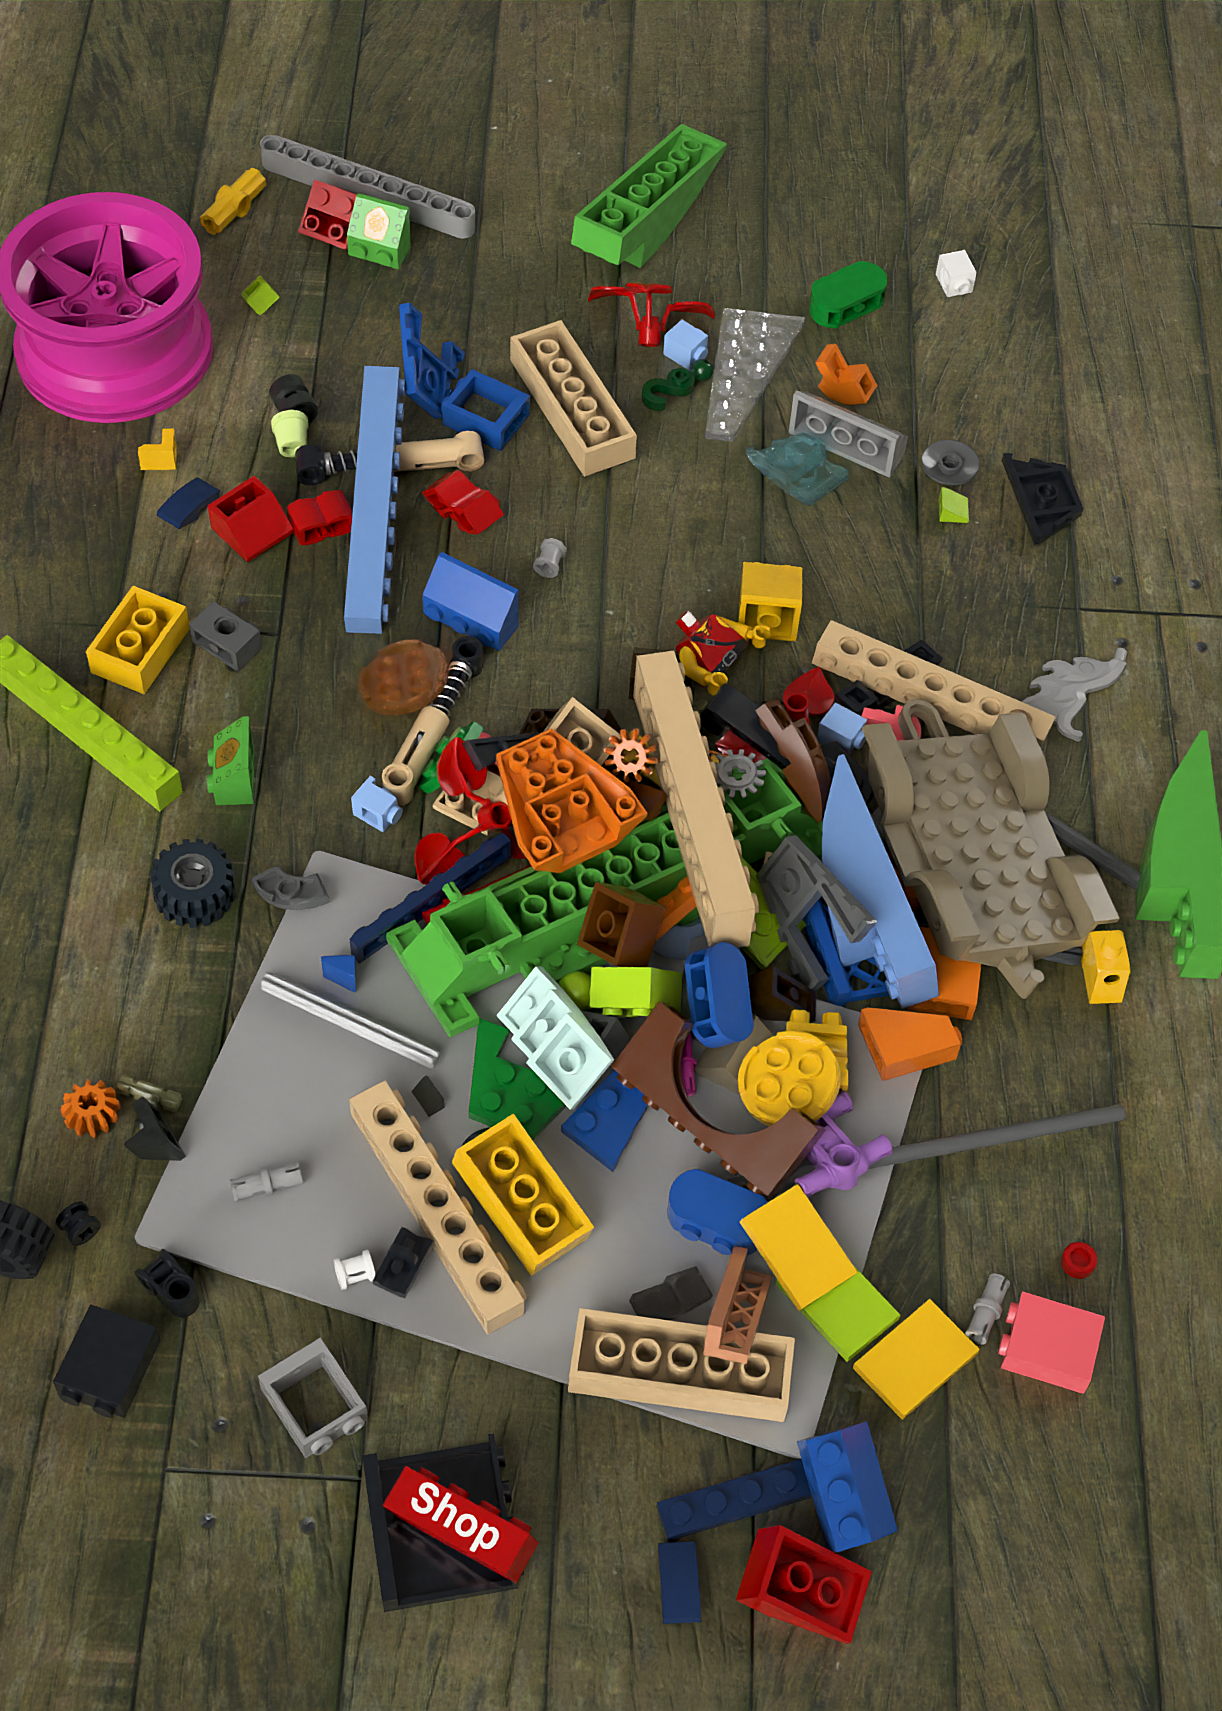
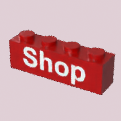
M405 1466L383 1506L397 1518L512 1582L517 1583L539 1544L530 1534L532 1528L515 1517H512L510 1522L499 1517L501 1511L484 1500H481L479 1505L468 1500L470 1494L455 1484L451 1483L448 1488L438 1484L439 1477L423 1467H420L418 1472Z

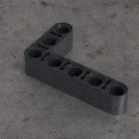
M724 683L700 715L701 725L716 736H721L727 728L782 770L790 765V761L779 752L777 748L778 743L771 733L762 727L759 721L760 717L755 711L759 706L732 686ZM824 755L832 781L836 763Z

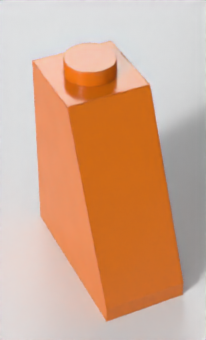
M868 1007L861 1009L858 1027L882 1081L957 1059L960 1046L962 1045V1036L958 1027H953L948 1016Z

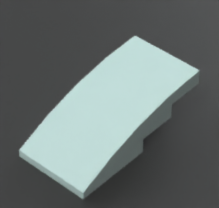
M536 966L497 1014V1017L514 1034L511 1038L513 1042L529 1058L526 1063L570 1110H573L614 1061L602 1039L584 1014L542 966Z

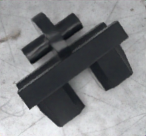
M401 1227L373 1279V1285L398 1297L406 1298L434 1245V1241L418 1236L408 1229Z

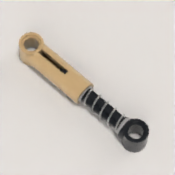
M463 431L456 434L454 438L402 442L401 445H396V452H400V469L394 470V472L458 467L460 470L469 472L475 471L484 464L481 437L477 432ZM303 445L295 451L297 479L304 485L313 486L323 482L326 475H330L333 472L337 474V471L345 470L348 473L349 470L356 469L357 453H353L350 450L349 454H342L338 451L337 455H331L330 452L325 453L319 446Z
M464 636L454 642L452 647L453 657L450 660L449 669L446 671V677L441 680V686L436 689V696L431 698V705L422 708L394 761L383 770V788L390 790L395 795L398 806H404L413 799L414 787L449 725V710L455 706V699L460 697V690L465 688L464 682L478 676L482 672L483 647L482 643L475 637Z

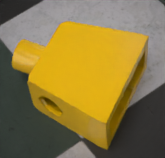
M1121 930L1092 931L1081 946L1083 952L1081 962L1089 1004L1122 1003L1130 974V963L1124 934ZM1109 976L1107 982H1105L1104 979Z

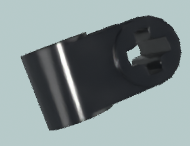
M161 1249L158 1252V1257L144 1269L138 1268L135 1271L136 1277L150 1294L156 1296L173 1315L188 1317L198 1309L200 1301L193 1279L165 1249ZM180 1292H189L182 1299L174 1298Z

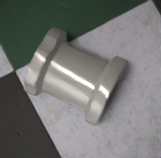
M544 539L540 545L542 552L540 557L535 559L533 568L539 575L553 578L559 572L558 563L560 558L565 556L567 548L557 539Z

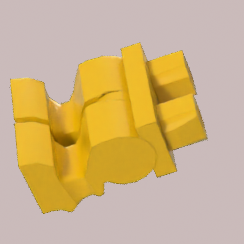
M793 1010L790 1021L786 1023L785 1031L807 1032L824 1041L834 1054L840 1068L841 1082L838 1094L842 1091L847 1093V1026L842 1025L840 1013L826 1012L822 1015L821 1024L809 1023V1012L806 1010Z

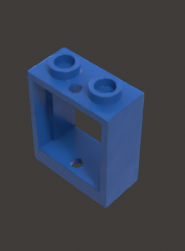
M471 369L465 378H461L458 381L456 389L452 394L446 396L442 401L440 409L442 411L443 425L457 432H477L481 437L482 443L502 451L529 417L530 395ZM473 393L506 407V410L495 423L462 408Z

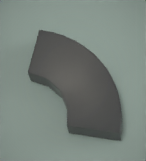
M278 865L250 879L256 892L265 901L279 908L305 910L331 902L318 873L306 877H295L285 873Z

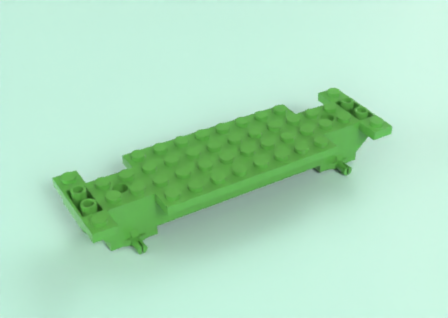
M769 759L763 760V765L757 769L766 770V775L759 777V779L764 780L763 786L753 785L757 789L755 794L745 789L747 796L742 798L739 790H736L734 798H730V789L724 793L725 806L723 807L725 813H730L733 820L734 840H739L742 858L748 864L765 857L766 852L774 853L786 837L797 835L813 854L822 861L823 821L817 823L814 818L807 814L803 801L797 792L788 786L786 776L782 770ZM732 769V774L728 777H734L736 781L742 780V775L746 773L739 772L738 769ZM667 806L661 807V812L656 818L650 821H641L615 847L562 873L537 871L531 866L468 895H462L456 884L449 882V885L447 883L443 886L442 891L451 902L446 907L431 913L430 922L423 930L416 920H413L386 932L387 942L449 1038L479 1024V1016L467 997L520 972L526 979L536 966H542L559 983L561 978L570 972L581 971L587 973L591 971V967H600L608 963L606 960L577 945L595 882L626 886L656 902L661 897L671 893L678 887V883L687 877ZM697 907L676 925H686L695 921L699 917Z

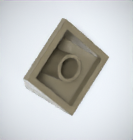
M753 1016L754 1027L747 1039L719 1048L706 1047L697 1061L694 1071L740 1095L738 1090V1073L744 1057L753 1046L757 1047L760 1043L774 1035L757 1016Z

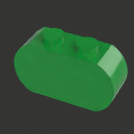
M858 261L814 281L809 303L811 318L821 326L839 328L880 309L884 303L887 286L885 272L876 264Z

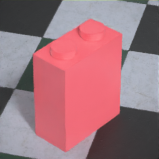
M1022 1291L1018 1302H1011L1008 1309L1006 1322L1011 1324L1009 1335L1003 1333L998 1349V1354L1004 1356L1001 1369L1084 1394L1092 1378L1105 1316Z

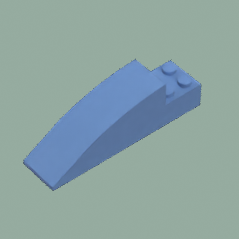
M844 754L839 755L823 818L822 863L876 919L877 923L860 942L850 943L828 906L835 946L842 968L874 957L879 971H884L887 978L885 984L891 999L897 998L901 1009L939 996L936 965Z

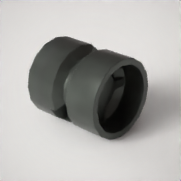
M287 374L274 381L269 389V396L278 412L298 410L307 416L308 425L312 423L317 417L318 406L309 394L301 377L295 374Z

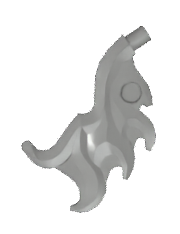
M1117 648L1113 659L1107 662H1101L1088 657H1075L1072 660V665L1062 660L1049 661L1042 666V670H1051L1053 673L1034 679L1030 683L1029 688L1039 687L1040 692L1034 696L1027 697L1022 702L1056 716L1053 723L1056 724L1058 731L1063 736L1078 742L1082 739L1083 733L1074 730L1071 727V721L1086 704L1087 699L1085 695L1087 693L1106 689L1121 677L1127 665L1125 662L1127 651L1124 648Z

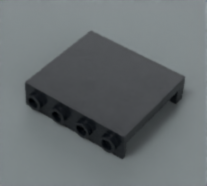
M494 1433L488 1434V1442L451 1449L379 1461L377 1453L362 1455L384 1612L518 1589V1581L517 1583L512 1582L397 1518L383 1506L405 1466L418 1472L420 1467H423L439 1477L438 1484L446 1488L451 1483L455 1484L470 1494L468 1500L479 1505L481 1500L490 1503L501 1511L499 1517L510 1522L512 1517L515 1516L508 1517L506 1503H512L509 1480L502 1481L500 1468L506 1467L503 1445L496 1446Z

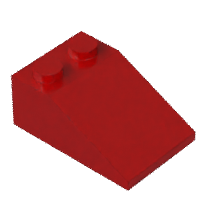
M781 1525L761 1528L757 1531L736 1601L769 1617L846 1644H851L872 1571Z

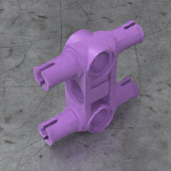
M844 1091L837 1095L830 1109L815 1121L826 1130L806 1156L816 1169L795 1179V1185L798 1184L807 1198L828 1187L840 1190L853 1188L857 1185L859 1176L866 1173L870 1165L892 1154V1145L885 1135L882 1134L878 1138L858 1147L834 1123L833 1120L853 1110L852 1100Z

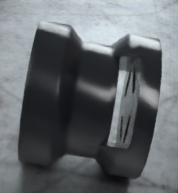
M82 1201L75 1202L66 1207L58 1215L55 1222L61 1231L65 1230L68 1233L67 1238L73 1246L82 1245L92 1239L101 1226L100 1221L95 1216L89 1215V1209Z

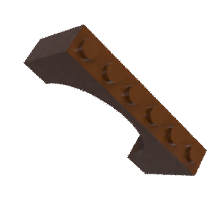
M659 1001L611 1065L619 1073L616 1078L629 1089L636 1087L644 1094L642 1100L657 1111L661 1108L669 1114L670 1117L667 1120L675 1128L682 1132L687 1129L696 1137L694 1143L709 1154L713 1151L722 1158L720 1164L734 1175H737L738 1172L749 1180L746 1184L747 1187L754 1193L762 1196L765 1194L767 1196H776L826 1130L798 1108H791L773 1125L749 1134L738 1135L729 1133L707 1122L699 1115L689 1101L681 1077L683 1047L689 1032L695 1024L669 1003Z

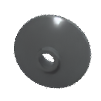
M941 440L932 443L925 449L922 456V467L925 473L934 481L944 485L955 486L965 484L976 476L979 469V459L975 451L968 445L955 440Z

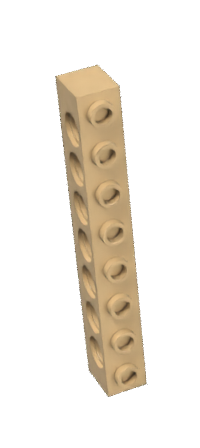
M832 620L818 641L812 664L849 679L852 682L858 680L865 687L904 704L914 699L926 701L937 709L943 721L973 734H988L1000 714L1024 713L1042 749L1056 717Z
M385 1080L350 1098V1111L353 1119L426 1237L434 1241V1250L486 1334L489 1335L523 1316L524 1301L527 1299L523 1287L517 1280L512 1282L507 1274L509 1268L500 1252L496 1254L493 1252L489 1245L491 1239L487 1230L482 1224L477 1226L471 1217L473 1215L471 1205L464 1196L459 1198L454 1190L456 1184L451 1173L447 1169L442 1171L437 1163L439 1157L434 1146L430 1142L425 1144L420 1136L422 1134L421 1127L413 1115L408 1117L404 1111L405 1103L397 1089L391 1090ZM385 1119H392L395 1121L391 1125H383L380 1123ZM401 1146H409L412 1148L410 1151L400 1152L397 1150V1148ZM421 1172L427 1173L429 1175L425 1179H416L413 1177L415 1174ZM434 1200H443L446 1202V1204L441 1207H434L430 1203ZM453 1227H459L464 1230L459 1235H452L447 1232ZM470 1255H477L482 1258L477 1263L465 1261V1258ZM488 1283H494L500 1288L494 1292H488L482 1287Z

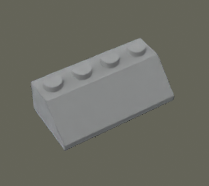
M798 390L794 393L789 425L790 434L890 478L905 455L908 436L811 393Z

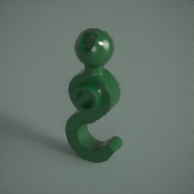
M700 359L693 363L690 371L684 368H676L668 373L667 380L662 378L648 380L642 387L641 397L643 404L651 410H665L666 399L652 395L653 393L660 392L671 396L689 395L694 389L695 380L706 381L711 378L713 374L712 364L705 359Z

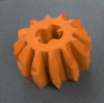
M625 728L621 729L620 736L622 741L614 735L609 738L616 748H604V753L614 755V758L604 762L605 766L616 764L617 768L611 774L616 777L621 770L624 771L623 782L626 783L629 782L631 773H633L637 782L642 781L641 770L645 774L651 775L653 770L647 763L656 764L659 760L658 757L649 755L650 752L658 749L657 744L647 747L645 743L650 740L651 735L647 733L641 740L638 739L639 728L633 729L631 738ZM635 748L638 751L635 757H639V761L631 760L627 762L624 758L627 753H623L624 749L630 751Z
M86 1079L85 1086L81 1088L73 1083V1093H64V1105L60 1109L62 1117L65 1118L66 1127L69 1130L75 1129L79 1137L89 1131L90 1136L95 1138L96 1131L100 1129L108 1134V1123H117L118 1116L116 1112L120 1111L121 1108L119 1100L116 1099L115 1090L112 1087L106 1088L102 1080L92 1086L91 1081Z

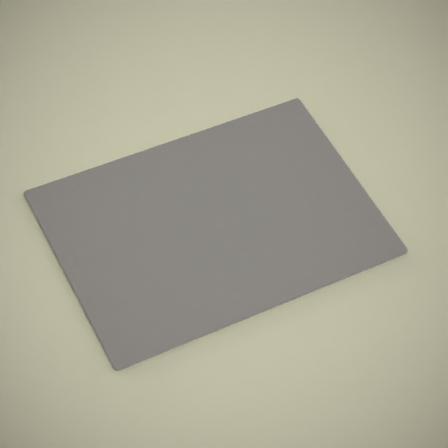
M315 851L302 877L318 873L331 902L311 909L286 910L178 1141L186 1157L181 1161H169L136 1231L135 1240L137 1244L156 1251L165 1249L172 1256L568 1385L579 1308L707 1326L731 1254H721L714 1250L712 1245L700 1240H688L679 1231L674 1230L667 1215L671 1185L678 1176L693 1169H700L726 1181L728 1178L743 1175L739 1172L737 1175L730 1173L720 1164L722 1160L720 1156L713 1151L709 1154L694 1143L696 1137L687 1129L684 1132L678 1130L667 1120L670 1117L669 1114L661 1108L657 1111L649 1105L643 1118L638 1122L629 1144L623 1150L614 1172L561 1132V1125L614 1071L613 1068L608 1067L573 1110L566 1106L533 1140L593 1224L594 1229L587 1240L531 1276L452 1164L455 1151L462 1146L471 1134L484 1128H491L488 1125L469 1119L468 1113L478 1025L449 1038L389 943L360 964L355 960L357 972L356 992H352L323 977L321 956L351 955L349 938L352 937L357 929L363 926L367 927L377 920L383 911L389 908L393 909L403 902L409 893L415 890L419 891L426 885L410 877L323 851ZM424 920L418 922L422 930L428 925ZM652 952L648 967L682 972L683 976L686 960H675ZM608 962V963H606V964H604V965H602V966H600V967H617V966H615V965H613V964H611V963ZM267 972H271L439 1050V1060L434 1068H428L263 991L260 982ZM521 972L467 997L479 1018L507 1028L497 1017V1014L524 982L525 978ZM816 999V1021L812 1023L821 1024L824 1013L835 1012L840 1013L842 1025L847 1026V1094L852 1100L853 1110L833 1120L834 1123L858 1147L878 1138L882 1134L888 1138L892 1147L900 1146L922 1070L882 1081L858 1027L861 1012ZM591 1008L587 1011L602 1015V1009ZM610 1016L618 1018L630 1039H632L647 1019L644 1016H638V1018ZM759 1018L774 1036L777 1035V1032L785 1031L787 1021H771ZM509 1030V1037L499 1058L532 1070L526 1063L529 1058L513 1042L511 1038L514 1034ZM692 1038L693 1058L698 1061L706 1046L699 1042L698 1039ZM694 1072L696 1094L688 1097L699 1115L711 1125L720 1130L738 1135L758 1132L769 1127L759 1122L749 1113L741 1099V1095ZM426 1075L440 1092L445 1103V1108L428 1117L411 1092ZM385 1080L391 1090L397 1089L405 1103L404 1111L408 1117L413 1115L422 1130L420 1136L425 1144L430 1142L434 1146L439 1157L437 1163L442 1171L447 1169L451 1173L456 1184L454 1190L459 1198L464 1196L468 1200L473 1210L471 1217L477 1226L482 1224L491 1239L489 1245L495 1254L498 1252L502 1254L509 1268L507 1274L512 1282L517 1280L526 1293L527 1299L524 1301V1315L489 1335L484 1331L433 1247L406 1298L398 1297L373 1285V1281L370 1282L369 1279L349 1284L345 1290H341L333 1259L339 1258L342 1261L362 1255V1251L368 1249L376 1275L401 1227L408 1229L418 1236L427 1238L351 1115L349 1099ZM385 1119L380 1123L383 1125H391L395 1121L392 1119ZM409 1146L397 1148L400 1152H407L412 1149ZM805 1157L800 1165L811 1162ZM298 1162L303 1184L275 1190L273 1195L266 1196L264 1193L238 1201L234 1200L230 1179L260 1173V1169L267 1168L268 1171ZM894 1165L868 1169L866 1173L859 1176L857 1185L851 1189L840 1190L828 1187L808 1197L850 1262L861 1274ZM421 1172L415 1174L413 1177L416 1179H425L429 1175L427 1173ZM795 1183L784 1185L776 1196H767L765 1194L763 1197L767 1202H770L795 1186ZM434 1200L430 1204L434 1207L444 1206L446 1202L443 1200ZM453 1227L447 1232L452 1235H459L464 1230L459 1227ZM757 1250L747 1256L745 1269L772 1275V1281L756 1333L795 1338L789 1402L784 1422L621 1399L614 1400L799 1460L801 1456L797 1441L813 1437L815 1434L838 1352L775 1285L776 1276ZM470 1255L465 1258V1261L477 1263L482 1258L477 1255ZM742 1282L749 1289L759 1287V1285ZM488 1283L482 1288L485 1291L494 1292L500 1287L494 1283ZM748 1301L739 1303L743 1309L752 1306ZM742 1321L732 1323L737 1329L746 1326Z

